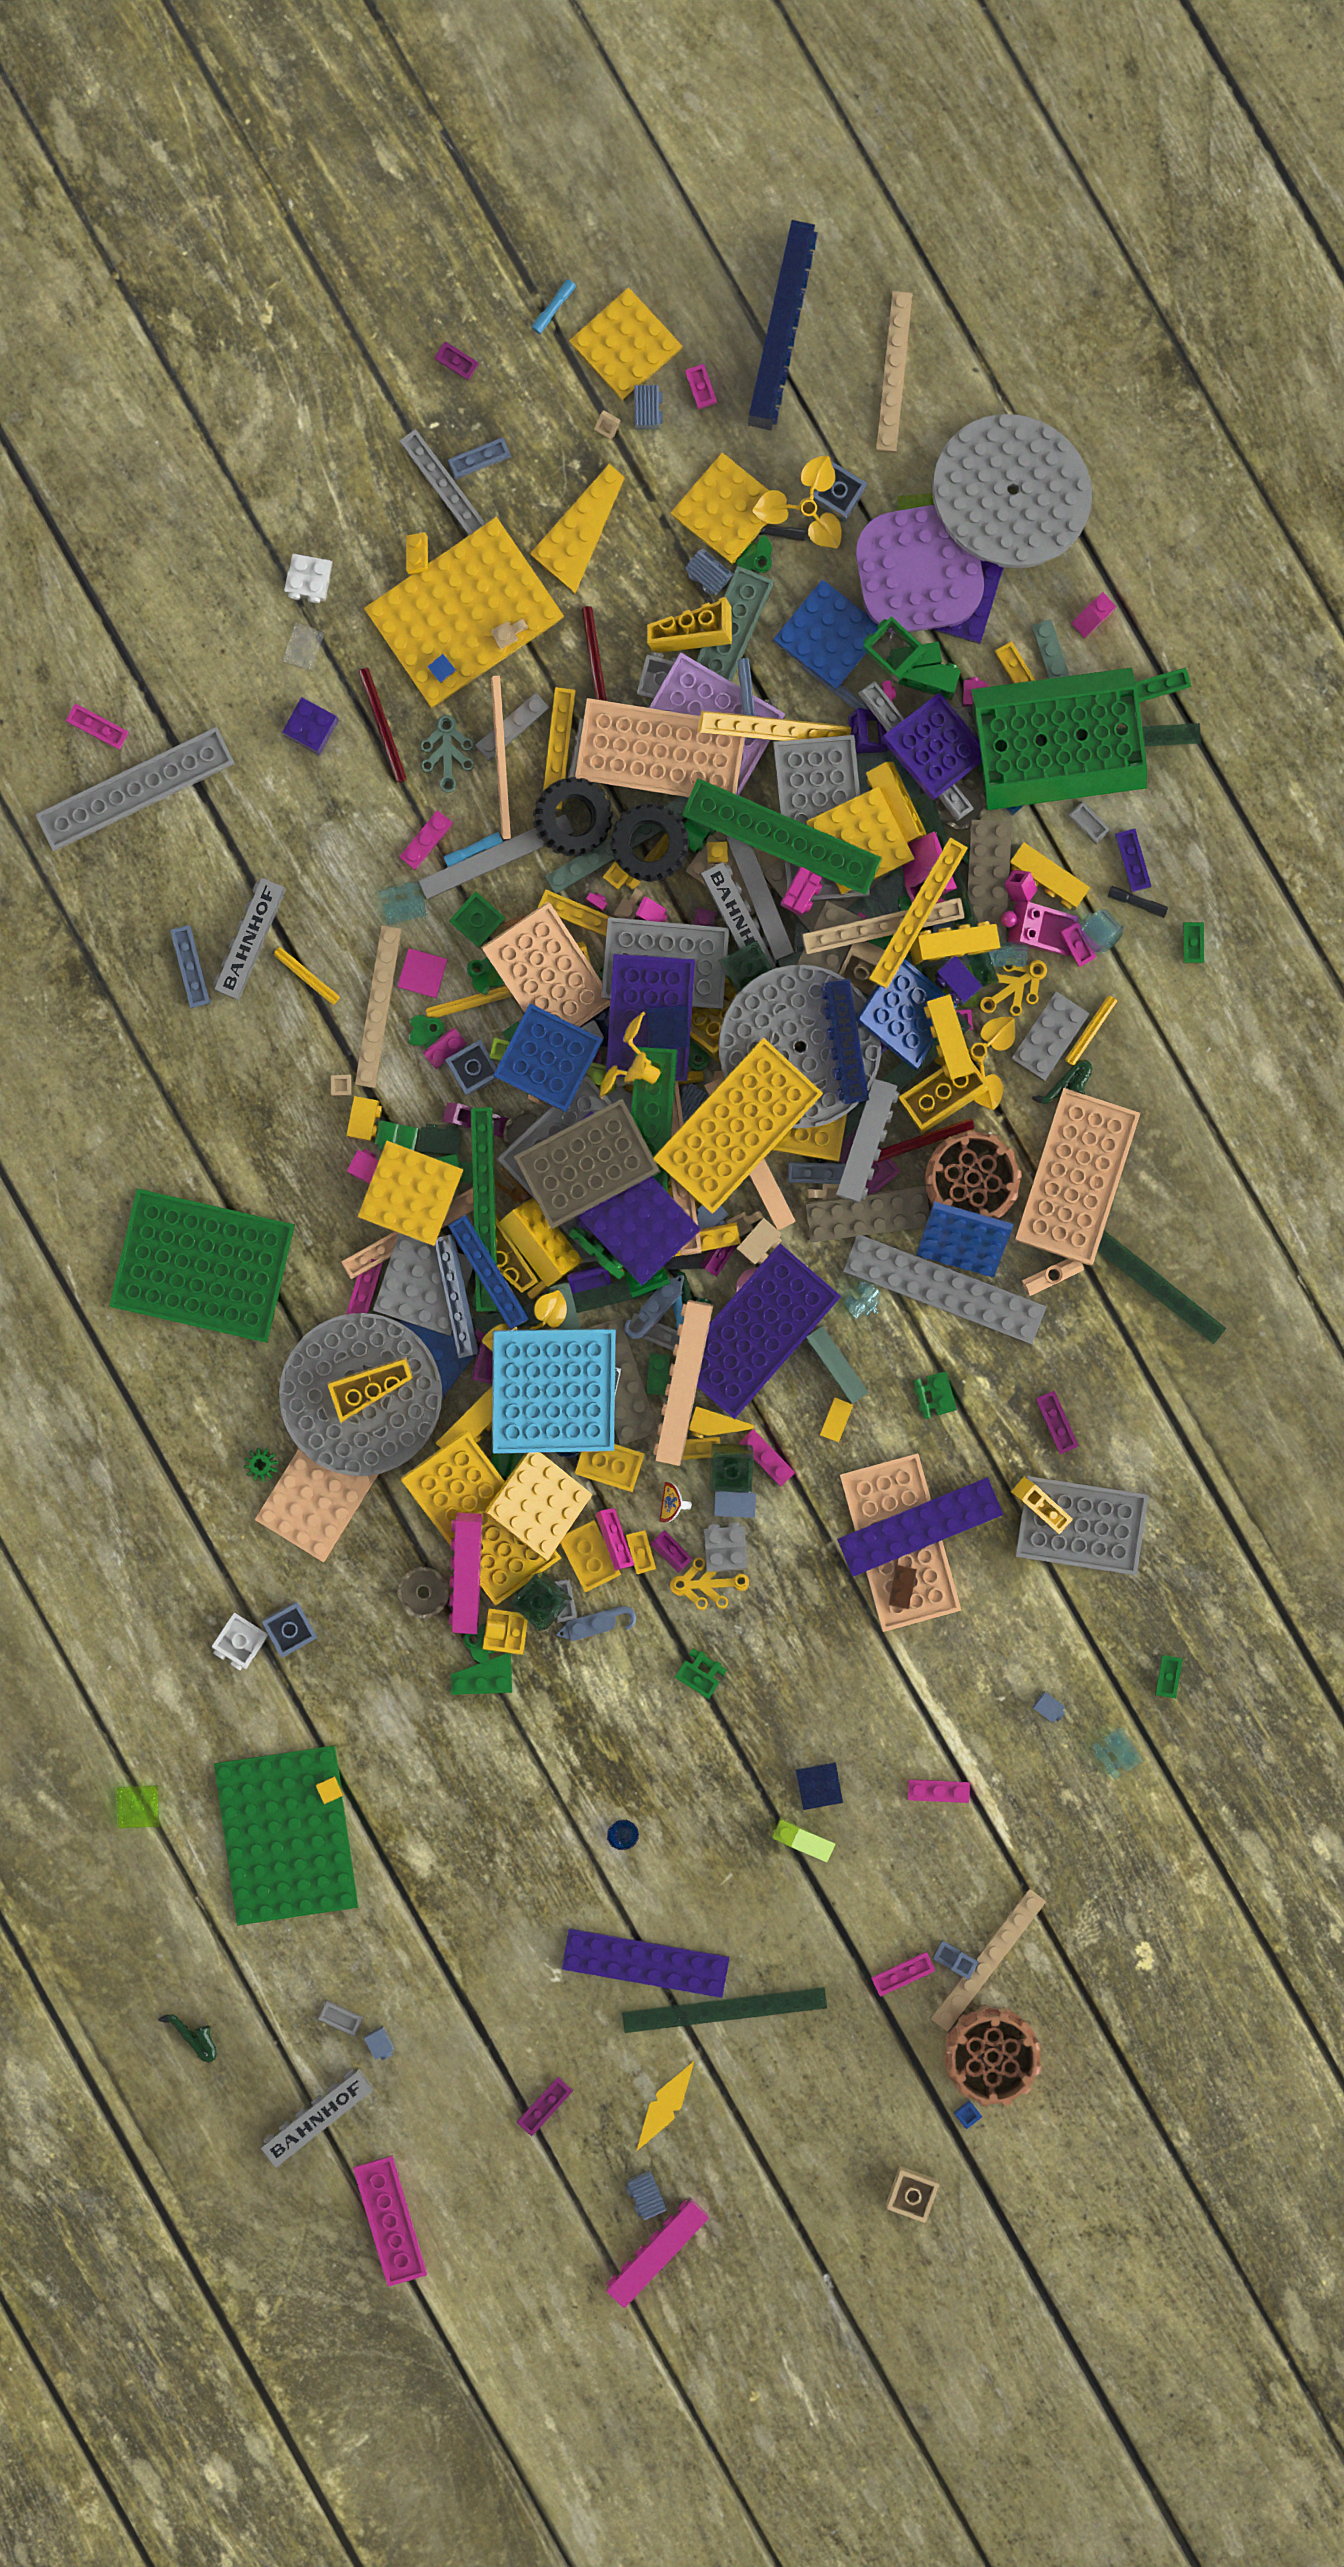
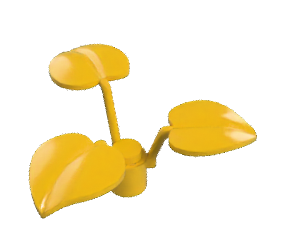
M823 455L809 461L801 472L802 483L806 486H811L809 498L802 499L800 505L786 504L787 498L782 492L770 490L760 497L753 507V513L762 521L770 524H780L787 520V508L801 510L806 516L813 515L816 521H813L809 526L808 534L810 539L819 546L837 549L842 536L840 522L830 512L823 513L819 518L816 514L817 504L813 500L814 488L818 491H826L832 487L835 481V471L830 457Z
M642 1012L629 1024L623 1040L625 1043L628 1042L638 1056L628 1072L617 1070L618 1066L616 1065L607 1071L601 1083L599 1098L603 1099V1096L611 1089L616 1076L619 1074L626 1075L625 1082L627 1083L638 1078L654 1084L658 1079L660 1070L652 1066L651 1061L645 1057V1053L640 1052L633 1044V1038L638 1032L642 1017L646 1014L645 1012Z
M998 1017L988 1021L981 1030V1037L987 1043H975L971 1049H968L971 1058L980 1063L981 1075L989 1084V1090L974 1099V1101L990 1110H994L999 1105L1003 1096V1084L1001 1079L995 1074L985 1077L983 1060L987 1054V1047L990 1045L997 1051H1003L1011 1047L1015 1039V1019L1013 1017ZM936 1039L928 1055L935 1063L943 1066L945 1062L943 1057L939 1058L936 1046L939 1043Z
M556 1290L545 1294L535 1302L534 1315L543 1322L535 1327H531L530 1330H537L546 1323L550 1327L555 1328L564 1321L567 1307L560 1291ZM507 1323L494 1327L482 1339V1343L492 1352L493 1330H510Z

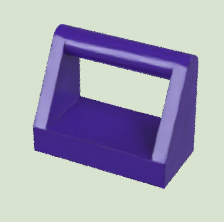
M857 708L848 716L849 727H851L850 735H854L857 754L888 751L887 745L881 739L886 734V729L871 710ZM867 721H877L879 743L868 741Z
M603 1266L567 1274L572 1294L611 1285L609 1272Z

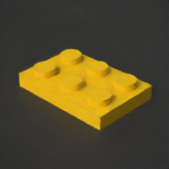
M614 1444V1451H582L575 1474L633 1492L645 1454Z
M595 1520L565 1534L560 1543L584 1592L590 1591L622 1575L620 1570L615 1571L605 1540Z

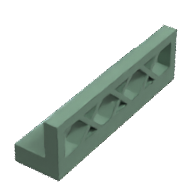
M823 1326L806 1337V1340L851 1404H854L869 1393Z

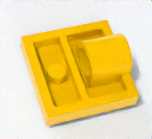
M488 1609L482 1650L523 1655L529 1614Z

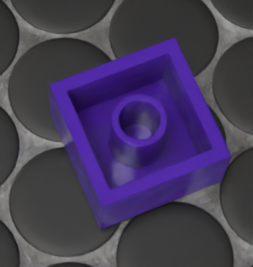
M301 697L282 733L284 737L320 756L339 720L336 715Z
M954 956L934 976L937 986L941 990L945 988L951 995L953 1003L955 1005L959 1004L960 1007L982 988V985L957 956Z

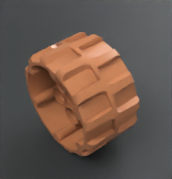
M968 1130L948 1137L932 1153L924 1173L929 1203L934 1204V1202L952 1206V1202L960 1203L968 1199L969 1204L977 1208V1214L994 1219L1000 1218L1008 1211L1018 1197L1022 1173L1015 1160V1152L1012 1148L1009 1149L994 1134L989 1135ZM969 1142H976L986 1145L994 1150L993 1156L984 1155L977 1159L976 1153L969 1150L967 1144ZM957 1145L962 1150L957 1159L958 1165L950 1164L943 1168L938 1163L941 1156L946 1150ZM964 1154L972 1156L973 1161L970 1165L963 1163L962 1156ZM1000 1157L1003 1159L1008 1170L1009 1183L1007 1185L1002 1184L1000 1177L992 1173L997 1166L996 1159ZM984 1159L992 1162L990 1170L983 1169L982 1161ZM948 1169H956L958 1177L956 1179L949 1178L947 1174ZM938 1173L943 1174L944 1179L953 1185L948 1192L949 1199L945 1201L941 1198L936 1186L935 1175ZM973 1173L978 1177L976 1184H970L967 1181L969 1174ZM988 1179L997 1181L996 1189L991 1190L987 1187ZM955 1188L963 1190L962 1198L957 1199L953 1196ZM1002 1190L1003 1194H1006L1004 1201L995 1211L988 1214V1211L983 1208L988 1199L986 1193L994 1194ZM973 1194H981L983 1202L981 1204L974 1203L972 1200Z
M987 2005L979 2006L978 2010L967 2015H960L958 2023L951 2032H947L945 2037V2054L943 2057L948 2075L959 2093L964 2097L977 2101L980 2106L988 2107L989 2104L1009 2106L1012 2105L1011 2100L1017 2098L1022 2093L1028 2094L1032 2090L1030 2085L1034 2081L1036 2074L1041 2072V2047L1026 2020L1013 2013L1009 2008H988ZM990 2021V2025L986 2026L983 2030L982 2037L976 2034L968 2037L964 2035L973 2026ZM1000 2021L1010 2023L1020 2029L1019 2037L1015 2038L1008 2035L1003 2038V2034L998 2027ZM992 2030L998 2032V2037L995 2040H989L987 2037L988 2033ZM973 2040L980 2042V2047L976 2050L969 2048ZM1009 2041L1016 2043V2047L1012 2051L1005 2049V2045ZM959 2043L965 2044L967 2051L971 2054L966 2058L965 2067L963 2068L959 2065L955 2066V2054ZM1023 2043L1025 2046H1029V2059L1025 2069L1023 2067L1020 2068L1017 2060L1014 2058L1020 2052V2045ZM991 2051L998 2053L997 2058L993 2061L987 2059V2055ZM972 2061L980 2063L977 2070L969 2069V2064ZM1008 2062L1015 2064V2068L1011 2072L1004 2069ZM988 2073H997V2078L994 2081H988L986 2079ZM969 2074L976 2077L982 2074V2079L987 2085L985 2091L965 2082V2075ZM1005 2075L1006 2077L1013 2078L1018 2075L1020 2077L1012 2085L994 2091V2088L1001 2083V2076Z

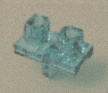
M1011 942L1000 944L999 949L991 951L990 965H996V967H1003L1004 965L1024 967L1027 965L1028 945L1011 944Z
M862 1281L857 1287L862 1296L857 1300L850 1295L844 1301L849 1309L848 1311L855 1319H858L862 1313L867 1317L871 1311L876 1315L879 1312L875 1307L880 1303L877 1297L881 1292L874 1284L870 1285Z

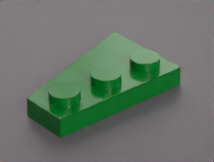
M510 1653L492 1658L488 1661V1664L480 1663L451 1674V1695L513 1692Z

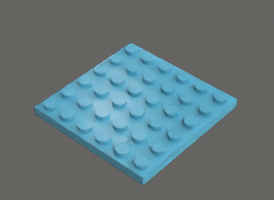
M493 1330L492 1453L614 1451L616 1330Z

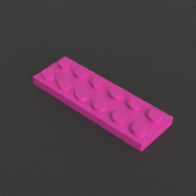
M393 2155L354 2166L353 2170L387 2286L390 2287L426 2276L428 2274Z

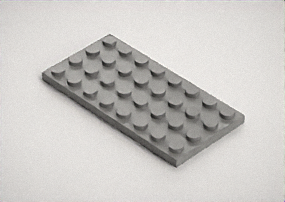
M854 735L773 742L780 814L806 824V821L860 796ZM785 861L787 889H789L800 867ZM820 876L822 878L820 884L823 886L818 895L813 894L810 901L869 897L870 888L867 895L855 890L841 895L834 881Z

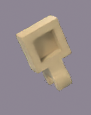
M523 619L512 626L507 621L491 630V633L499 648L503 649L518 641L516 634L526 630L528 626Z
M636 888L629 900L623 897L613 915L617 918L634 920L639 908L637 903L642 897L643 892Z
M822 1183V1189H807V1197L822 1198V1200L837 1198L836 1194L840 1184Z
M760 1211L748 1217L743 1212L727 1220V1223L737 1222L741 1237L753 1230L751 1224L764 1217Z

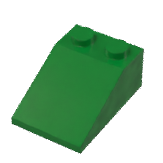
M952 663L913 668L898 683L895 680L894 683L931 695H937L940 692L945 699L952 700L961 670L957 669L958 666Z

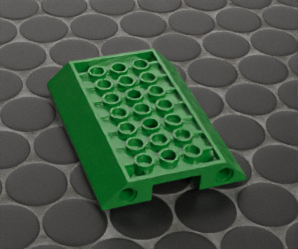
M1132 667L971 689L976 730H978L983 766L981 771L987 810L1147 789V761L1138 690ZM1118 724H1124L1127 727L1125 735H1119L1116 732ZM1083 729L1086 731L1087 737L1084 741L1076 738L1077 730ZM1038 735L1046 737L1047 742L1044 746L1036 744L1035 739ZM998 740H1003L1006 743L1005 751L999 752L996 750L995 743Z

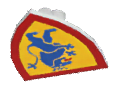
M665 1482L659 1520V1522L663 1523L671 1522L676 1518L681 1509L690 1510L692 1506L691 1502L682 1501L679 1489L671 1482Z

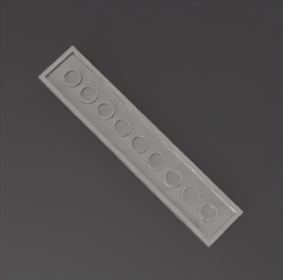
M215 727L35 815L53 852L214 775L234 765L235 762L219 729Z
M862 1235L856 1236L843 1272L1029 1344H1033L1047 1307Z

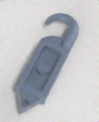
M683 1275L670 1279L671 1284L658 1288L641 1307L639 1315L644 1325L637 1332L630 1330V1319L625 1322L624 1330L627 1336L634 1339L642 1338L663 1317L683 1293L681 1291L684 1280Z
M619 1606L566 1621V1625L556 1636L575 1641L610 1631L615 1626V1616L621 1614H628L630 1616V1623L625 1626V1629L628 1630L635 1625L636 1614L628 1606Z

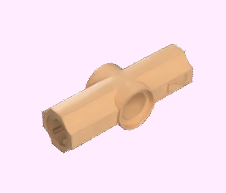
M1068 1258L1022 1280L1023 1287L1029 1296L1034 1295L1084 1271L1083 1264ZM1050 1270L1057 1272L1058 1278L1056 1281H1052L1048 1277Z

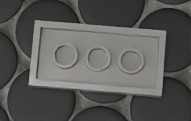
M1055 992L1011 1060L1045 1081L1089 1016V1013L1058 992Z

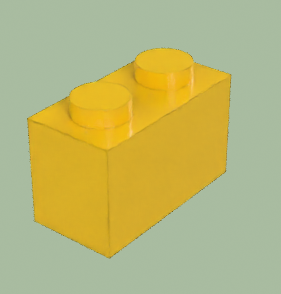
M354 1096L347 1137L372 1142V1138L376 1137L378 1126H375L376 1118H380L382 1111L379 1101Z

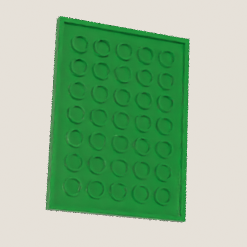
M137 1188L109 1307L268 1343L295 1224Z
M336 1745L214 1763L237 1926L358 1908L359 1904L343 1796L324 1804L316 1787L317 1784L336 1777L342 1791Z

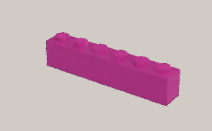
M458 1512L456 1520H452V1532H455V1538H452L451 1551H455L454 1557H451L450 1568L454 1569V1576L450 1578V1588H454L453 1594H450L449 1605L453 1607V1613L449 1615V1625H453L452 1633L477 1634L479 1627L482 1514Z
M692 2198L688 2201H682L677 2207L679 2211L674 2216L669 2215L663 2222L665 2226L660 2231L655 2230L649 2237L650 2242L646 2246L641 2245L636 2250V2257L632 2261L628 2259L620 2268L622 2270L618 2276L614 2274L607 2281L606 2292L623 2308L639 2294L709 2219V2214Z

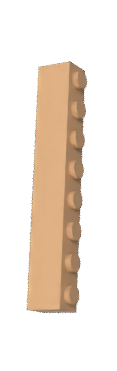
M693 1300L683 1304L681 1316H684L683 1324H679L677 1336H680L679 1344H675L673 1356H676L675 1364H671L669 1376H672L671 1384H667L665 1395L668 1396L667 1404H663L661 1415L664 1416L663 1424H659L657 1435H660V1441L655 1444L653 1455H657L656 1461L678 1466L682 1463L713 1309L712 1304Z

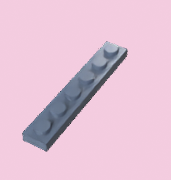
M453 1234L438 1237L435 1247L458 1358L478 1354L455 1237Z

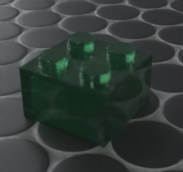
M752 940L718 960L736 994L753 979L773 970L757 940Z
M712 1444L709 1481L711 1491L752 1492L754 1461L752 1445Z
M544 1572L534 1574L510 1604L538 1631L549 1628L572 1598Z

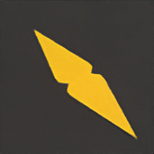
M694 2061L656 2093L658 2101H652L649 2104L636 2151L674 2120L675 2115L673 2111L680 2110L682 2107Z

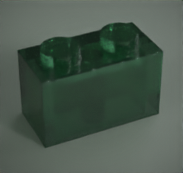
M426 1124V1127H421L420 1153L461 1155L462 1130H458V1126L447 1125L446 1129H441L436 1124Z

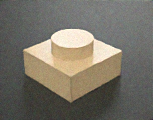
M603 410L594 430L612 439L621 420Z
M331 1075V1096H352V1075Z

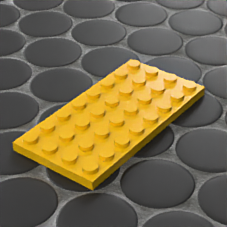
M762 1038L653 1158L713 1214L823 1093L765 1038Z
M467 1430L400 1478L450 1546L452 1538H455V1532H452V1520H456L457 1513L482 1514L480 1586L495 1606L561 1559V1556L555 1549L548 1561L543 1560L485 1513V1510L505 1481Z

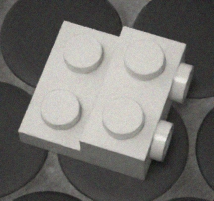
M292 554L290 570L287 574L284 590L285 594L295 600H300V597L307 598L312 603L325 602L333 562Z
M234 1613L212 1645V1648L215 1649L213 1653L221 1659L227 1657L232 1660L231 1665L241 1671L244 1668L247 1670L268 1637V1634Z

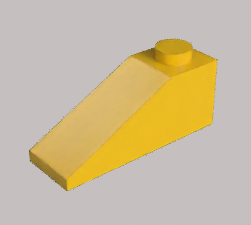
M696 1407L689 1430L692 1431L691 1435L703 1439L704 1435L711 1436L753 1429L754 1425Z
M1023 1477L1011 1491L1059 1535L1072 1521V1518L1026 1477Z

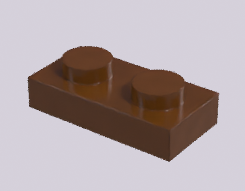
M896 1565L888 1605L909 1609L917 1569Z

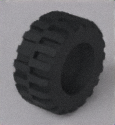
M570 777L561 779L543 790L535 803L536 808L533 810L535 822H533L534 828H537L538 838H542L543 844L547 848L550 847L553 849V852L561 853L564 856H578L597 848L607 838L608 830L612 827L610 821L613 818V811H610L609 806H611L610 800H606V793L603 790L600 791L597 788V784L588 782V779ZM567 798L581 800L590 812L591 820L588 829L577 836L563 833L555 821L556 807L562 800Z
M641 803V805L633 806L629 811L623 812L620 815L621 818L615 822V828L611 832L612 842L610 845L615 861L625 873L640 881L653 882L665 880L668 876L671 877L678 868L682 867V863L688 855V832L684 823L675 812L657 803ZM644 824L659 825L666 831L669 838V846L665 855L656 861L647 862L639 859L631 848L633 833Z

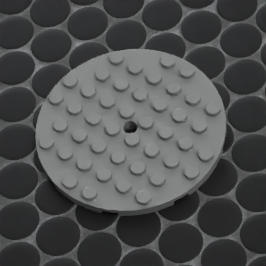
M1001 414L984 417L966 425L945 445L933 474L932 494L934 506L938 517L941 518L946 527L947 533L962 549L982 561L987 560L998 564L1000 567L1027 568L1041 565L1048 560L1057 558L1076 541L1086 525L1090 514L1092 488L1090 476L1082 457L1071 442L1060 432L1034 418L1014 414ZM1016 487L1017 494H1009L1007 488Z
M790 965L761 974L749 982L736 995L722 1021L718 1047L724 1078L734 1070L762 1038H765L823 1093L792 1128L817 1127L839 1119L851 1111L870 1089L879 1068L881 1058L880 1040L855 1020L867 999L859 989L841 975L817 966ZM835 986L836 996L839 995V990H841V995L846 994V999L835 1001L833 987ZM840 1002H844L848 1007V1012L845 1016H840L837 1012V1005ZM841 1006L839 1008L840 1012L845 1011L844 1006ZM849 1017L850 1022L846 1023V1027L851 1026V1032L840 1033V1028H844V1023L839 1024L838 1019ZM852 1034L853 1040L848 1045L854 1044V1046L843 1048L842 1043L848 1037L841 1038V1036ZM797 1041L805 1043V1050L801 1053L795 1050L794 1046ZM855 1049V1054L851 1055V1059L856 1058L857 1063L846 1065L845 1060L849 1059V1055L844 1056V1051ZM856 1066L858 1071L854 1075L860 1081L850 1079L847 1076V1073ZM859 1083L862 1095L851 1097L850 1086Z
M356 1313L341 1315L313 1328L299 1341L290 1353L280 1380L281 1414L287 1431L295 1444L317 1464L345 1475L370 1476L381 1474L409 1461L424 1447L437 1425L442 1407L441 1377L438 1366L428 1347L406 1326L376 1314ZM407 1357L413 1375L412 1379L340 1423L328 1382Z

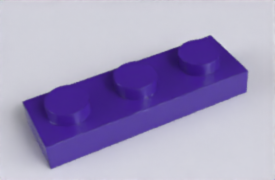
M1136 829L1116 833L1115 837L1131 893L1151 888Z

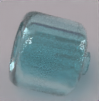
M1106 909L1088 914L1079 929V936L1096 954L1108 951L1119 941L1124 933V927Z

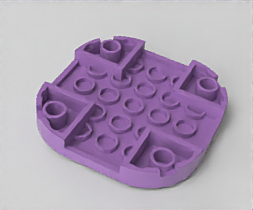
M934 505L882 514L870 521L861 532L856 547V562L864 607L875 624L879 625L884 618L888 620L892 616L909 633L945 626L953 627L969 619L979 606L984 591L981 561L962 549L950 537L941 518L938 517ZM891 628L887 631L893 634H897Z

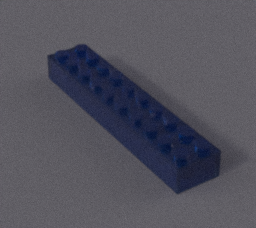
M791 220L750 407L748 426L772 430L773 424L777 425L780 409L777 405L781 406L784 391L781 385H786L788 368L785 367L790 366L792 349L790 347H794L797 331L794 327L798 328L801 310H798V308L802 309L805 290L802 289H807L810 272L807 269L811 270L814 254L811 250L815 251L818 232H815V224Z

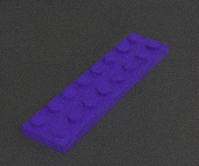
M986 1477L840 1537L837 1541L851 1575L854 1577L1000 1517L1003 1513L990 1481Z
M569 1928L562 1970L723 1998L730 1957Z

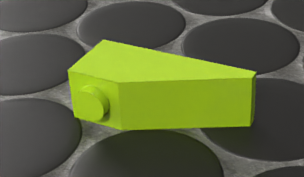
M781 1817L772 1834L773 1839L825 1862H828L836 1844Z

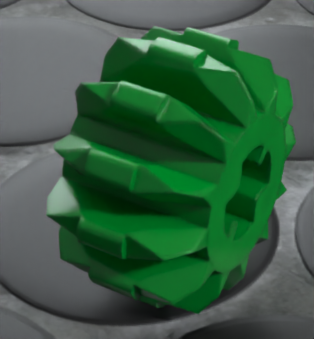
M257 1448V1455L250 1451L249 1454L252 1456V1459L249 1457L244 1459L250 1462V1465H244L243 1467L244 1469H251L246 1474L247 1476L255 1473L253 1481H257L260 1475L261 1482H265V1474L269 1479H272L273 1476L270 1471H278V1469L272 1467V1465L278 1464V1461H271L275 1457L274 1453L267 1456L269 1449L266 1448L262 1455L261 1448ZM259 1459L266 1463V1467H263L264 1470L262 1471L259 1467H256Z

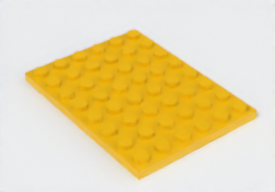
M497 517L428 563V571L412 574L364 608L431 708L437 706L565 618ZM523 619L528 628L516 634L518 641L500 649L491 630L507 621L512 626ZM444 654L456 671L440 683L427 666Z

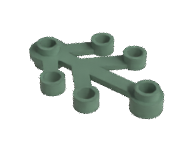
M443 715L437 720V730L428 739L422 741L421 748L426 753L431 752L433 744L442 735L443 744L428 760H424L421 766L424 772L429 773L433 771L435 763L443 756L444 777L440 781V787L443 792L452 793L456 789V781L452 778V756L462 764V768L465 771L473 770L474 762L470 758H466L451 744V735L461 743L464 751H471L474 745L471 739L466 738L456 729L457 724L452 716ZM445 722L450 723L448 729L443 728ZM467 741L471 743L469 748L463 746ZM425 743H430L431 747L429 749H424L423 745ZM465 762H471L472 766L470 768H466L464 766ZM430 763L431 768L425 769L424 765ZM447 782L452 783L450 789L445 788Z

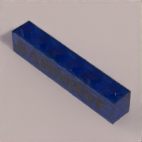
M850 979L823 983V987L820 990L822 1000H826L827 1006L824 1008L825 1019L829 1020L830 1028H827L828 1039L832 1040L833 1048L830 1049L832 1060L836 1061L834 1077L836 1081L839 1080L840 1088L837 1089L839 1101L842 1100V1104L868 1101L869 1094Z

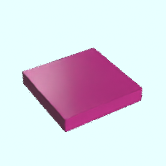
M408 948L397 987L437 999L448 959Z

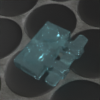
M407 882L403 886L395 888L391 886L387 887V890L380 891L381 899L389 897L391 902L383 905L388 925L427 916L423 896L414 897L413 891L420 890L419 882ZM407 893L408 899L396 900V895Z
M1118 1727L1103 1738L1107 1746L1102 1748L1099 1742L1092 1745L1096 1752L1095 1756L1097 1759H1101L1106 1767V1772L1111 1774L1114 1780L1121 1776L1117 1770L1121 1766L1128 1772L1144 1761L1121 1727ZM1110 1751H1112L1118 1759L1114 1763H1112V1761L1107 1755Z

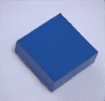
M444 654L427 666L440 683L456 671Z
M970 2100L954 2111V2114L966 2130L982 2118V2115Z

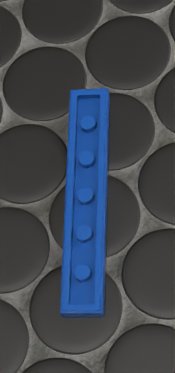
M464 1215L449 1224V1229L510 1330L527 1321L529 1318L468 1217Z

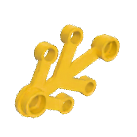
M1009 959L1004 961L1002 968L1005 972L1013 970L1025 972L1020 978L997 974L994 971L989 972L986 976V981L989 984L998 982L1010 985L993 997L983 998L980 1002L981 1011L986 1014L992 1013L996 1009V1004L1015 991L1010 1014L1014 1017L1019 1016L1022 1013L1021 1002L1024 984L1030 980V993L1026 996V1002L1030 1005L1036 1004L1039 999L1037 995L1039 980L1043 979L1047 974V966L1040 960H1034L1029 965L1015 963ZM1005 963H1011L1012 969H1006ZM1034 967L1040 968L1039 974L1033 972ZM990 974H994L996 976L995 981L989 980ZM1030 995H1034L1036 997L1035 1002L1029 1001ZM984 1003H991V1008L986 1009ZM1013 1007H1018L1020 1012L1018 1014L1013 1013Z
M696 1558L693 1561V1566L684 1576H676L670 1582V1589L673 1594L677 1596L685 1595L700 1611L708 1607V1601L704 1597H698L691 1589H700L716 1603L719 1609H725L728 1606V1599L717 1594L712 1588L734 1587L737 1591H745L749 1587V1579L744 1574H738L734 1578L712 1579L717 1572H706L699 1580L691 1581L698 1571H702L705 1568L703 1558ZM701 1561L703 1566L697 1567L695 1565L696 1562ZM740 1578L745 1580V1583L742 1585L737 1583V1580ZM682 1582L684 1587L677 1588L676 1584ZM725 1600L726 1604L720 1606L718 1604V1601ZM704 1601L706 1604L704 1607H700L698 1602Z

